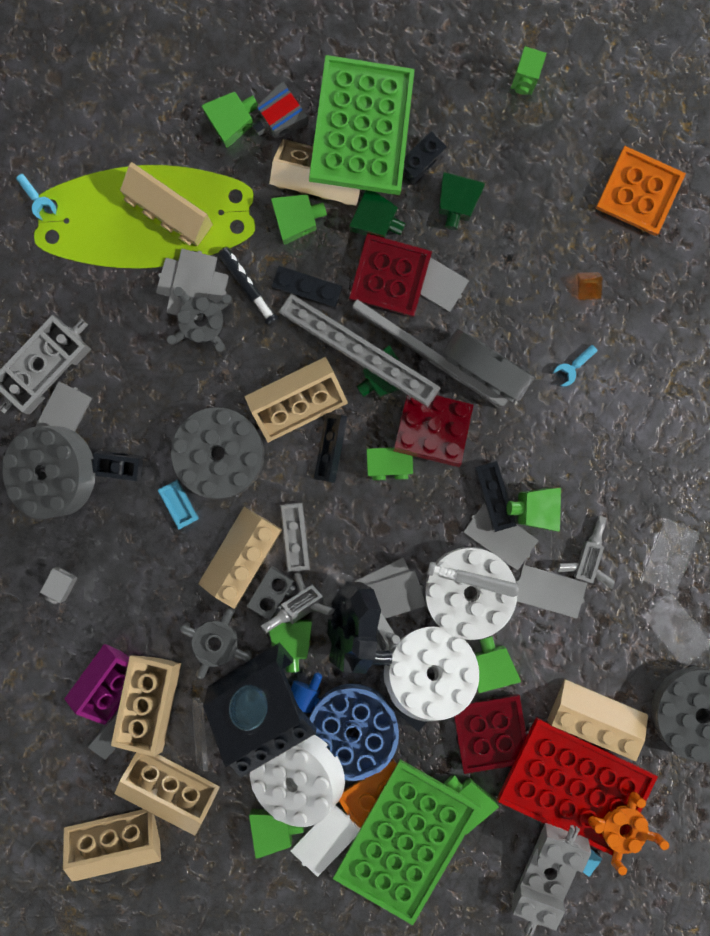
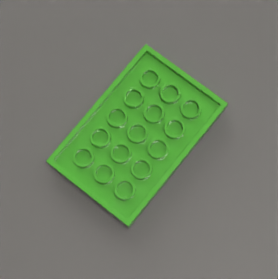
M325 55L309 182L400 195L415 69Z
M400 759L336 870L333 879L413 925L479 812L480 804Z

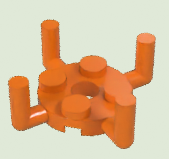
M636 792L630 793L627 806L616 807L617 809L612 812L609 811L604 819L593 816L588 819L589 825L596 833H602L606 843L614 850L611 864L620 875L627 873V868L621 862L623 854L638 853L646 840L655 842L662 850L669 848V843L659 833L649 831L648 821L636 809V806L639 808L646 806V801ZM625 824L630 825V831L625 835H621V826Z

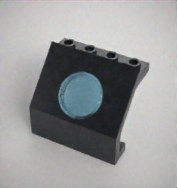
M280 642L212 683L207 688L203 708L225 768L230 765L240 777L245 776L316 734V726L302 712L294 698L284 672V668L293 663V657Z

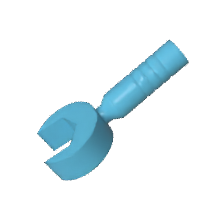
M24 174L18 175L16 180L28 196L34 200L32 204L33 214L42 220L39 212L46 206L51 207L56 215V205L47 197L39 198V194Z
M591 345L572 362V365L561 364L554 369L552 374L559 370L567 373V382L560 385L561 387L569 386L575 381V369L580 368L598 351L595 346Z

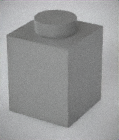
M60 567L52 568L40 593L46 595L45 599L51 603L64 602L78 577Z

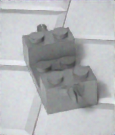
M51 315L0 369V392L6 397L0 404V410L3 413H6L14 404L22 413L31 414L45 399L43 394L63 372L71 364L77 365L89 353L91 348L82 341L79 335L88 326L84 320L80 319L71 328L66 326L57 317ZM37 358H42L44 366L41 370L37 371L33 367V362Z
M545 823L512 897L513 915L528 921L524 933L529 934V936H533L537 925L557 930L565 913L563 901L577 871L583 873L591 855L589 840L578 835L580 829L577 826L574 828V825H571L569 831ZM548 868H553L556 870V873L546 875L544 871Z

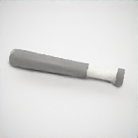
M430 562L427 575L433 576V574L455 579L457 582L511 597L517 596L519 591L518 584L459 569L458 571L437 566L435 562Z

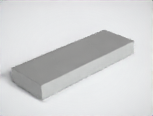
M303 503L280 505L287 572L310 570Z

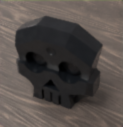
M346 581L331 602L332 608L335 611L332 613V619H328L327 634L332 643L329 661L343 673L366 674L372 665L390 666L393 658L392 652L390 650L376 651V635L381 608L374 589L362 582Z

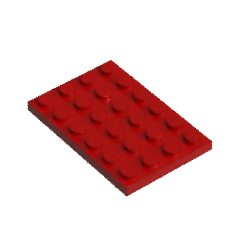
M536 717L497 797V801L544 824L547 823L569 831L571 825H574V828L577 826L580 829L578 835L588 838L591 846L613 856L614 850L606 843L602 833H596L589 825L588 819L592 816L604 819L605 815L609 811L612 812L617 809L616 807L627 806L629 795L632 792L638 793L647 801L658 776L575 735L551 726L550 723ZM636 806V809L641 813L643 808ZM628 824L620 828L621 835H625L630 831V825Z

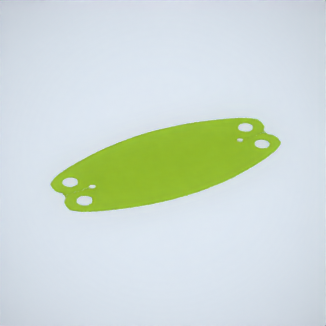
M137 165L208 215L213 225L197 247L193 243L189 246L179 239L180 234L173 230L170 233L160 225L162 222L157 218H154V220L148 218L142 213L144 209L138 205L134 208L123 200L125 196L120 189L128 167L99 171L59 184L39 195V198L47 197L56 201L58 208L56 215L54 213H47L44 207L39 212L42 220L38 219L40 223H38L39 226L35 230L34 240L39 248L50 254L86 264L115 268L163 267L165 258L179 261L181 249L194 252L201 251L202 254L213 255L222 248H232L253 235L255 232L254 218L249 214V207L253 203V190L237 179L200 169L169 165ZM234 189L241 191L243 195L242 200L239 203H232L228 197L230 191ZM223 210L224 214L219 215L218 211ZM65 218L69 219L68 224L64 223ZM234 220L242 221L244 224L243 232L239 234L233 233L230 229V224ZM49 230H55L59 234V240L55 244H49L45 239V235Z

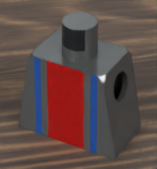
M281 82L258 104L257 110L261 118L251 125L258 136L270 130L275 138H279L308 124V117L285 83Z

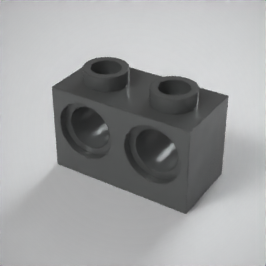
M271 566L247 607L266 619L271 620L272 616H277L281 610L280 603L283 598H289L295 589V586L292 585L294 579ZM280 578L284 581L285 587L283 590H276L273 587L274 579ZM263 598L272 600L273 607L266 610L261 606Z

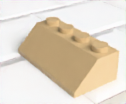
M282 139L272 162L269 184L281 189L287 188L298 191L301 194H311L325 200L331 199L345 205L357 206L361 189L309 182L313 146Z
M131 162L129 164L120 189L125 196L123 200L134 208L138 205L144 209L142 213L151 220H154V218L162 222L160 225L170 233L173 230L179 233V239L189 246L193 243L198 247L213 225L208 215Z
M326 357L245 396L250 411L268 443L326 415V413H330L348 404Z
M243 507L198 584L212 596L235 609L283 529L248 508Z
M134 655L129 657L111 746L152 757L163 752L181 663L155 657Z
M564 679L547 721L551 726L633 761H637L645 742L648 714Z
M136 752L120 779L115 794L195 836L220 786L159 754L152 757Z
M144 809L64 827L63 870L72 882L161 861L160 838L155 816Z

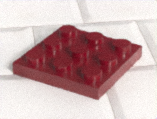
M367 233L349 300H359L363 304L414 317L432 251Z
M406 395L393 451L460 468L474 404L436 395L429 407H426L409 395Z
M519 694L473 701L462 712L454 716L464 774L513 766L527 737Z

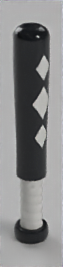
M229 247L222 248L218 252V256L250 300L256 303V306H258L266 318V324L271 325L278 319V316L273 314L269 307H267L261 293L253 284Z

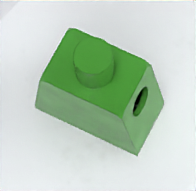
M232 92L203 104L202 109L225 147L228 148L252 127L253 120L249 113L257 109L258 103L253 95L241 102L236 92Z
M308 195L271 199L284 245L317 230L315 219L327 216L324 202L310 205Z
M544 488L519 492L518 502H508L507 513L508 515H518V524L543 530L560 531L561 488Z
M312 619L298 620L293 624L288 621L269 631L272 646L280 642L293 657V663L286 667V672H298L299 659L308 658Z
M493 636L479 639L482 651L474 653L479 666L477 691L482 693L520 683L521 680L507 649L504 646L495 647Z
M452 775L444 782L446 786L480 804L481 808L465 835L499 808L497 801L471 778H467L461 783L455 775Z
M251 809L249 818L256 858L290 848L292 845V835L304 833L303 827L291 826L277 821L265 809Z

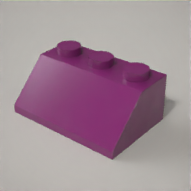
M106 644L101 647L64 698L75 714L105 725L117 712L129 662V657L126 654Z

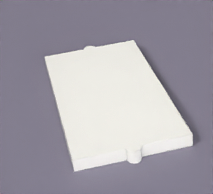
M335 805L321 822L315 824L290 851L302 862V866H307L318 877L358 834L360 827L350 819V815H346Z

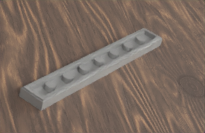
M290 294L279 310V313L426 407H429L441 389L432 381L293 294Z
M356 300L354 303V312L499 409L504 407L508 401L487 388L486 385L473 378V376L470 377L459 370L458 366H454L445 360L446 358L359 300Z

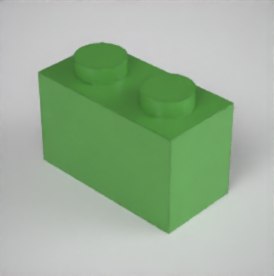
M525 46L511 89H515V92L521 95H532L547 53Z
M394 448L366 449L368 476H372V480H386V475H395V479H408V475L413 474V456L393 451Z

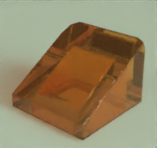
M599 272L578 273L579 300L601 299L603 277Z

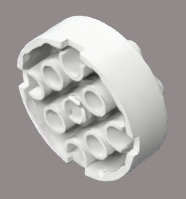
M458 548L445 553L435 562L437 566L458 571L459 569L516 583L506 563L495 554L481 548ZM433 574V576L427 575L424 597L429 613L438 626L452 636L467 640L489 637L507 624L515 610L517 596L511 597L472 586L475 588L476 594L472 598H466L464 590L472 585L457 582L455 579Z
M425 627L405 635L400 639V643L390 650L393 658L390 666H384V683L394 705L407 716L421 721L444 720L459 714L471 703L478 688L479 666L472 648L464 639L450 635L441 627ZM428 668H431L435 674V678L432 681L427 676Z
M316 735L309 737L250 772L252 791L264 809L277 821L296 827L315 825L328 815L342 797L345 777L340 760L337 756L334 757L328 750V744Z

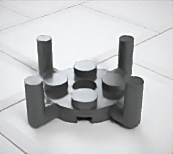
M176 287L174 294L178 296L184 305L178 314L180 330L174 335L168 336V343L177 344L185 337L199 343L211 341L218 352H223L226 347L218 336L223 326L221 310L232 303L231 296L226 294L217 303L204 297L190 299L184 289ZM197 314L206 315V325L202 327L197 326L194 322L195 316Z
M228 606L221 620L207 621L198 627L197 630L191 628L189 622H185L180 626V633L192 638L191 644L197 660L201 662L196 673L198 679H203L208 674L209 666L224 665L233 657L244 662L250 661L253 655L252 651L246 650L244 652L237 649L238 636L229 625L233 614L236 612V608L233 609ZM212 637H217L221 641V647L217 650L209 646V640Z

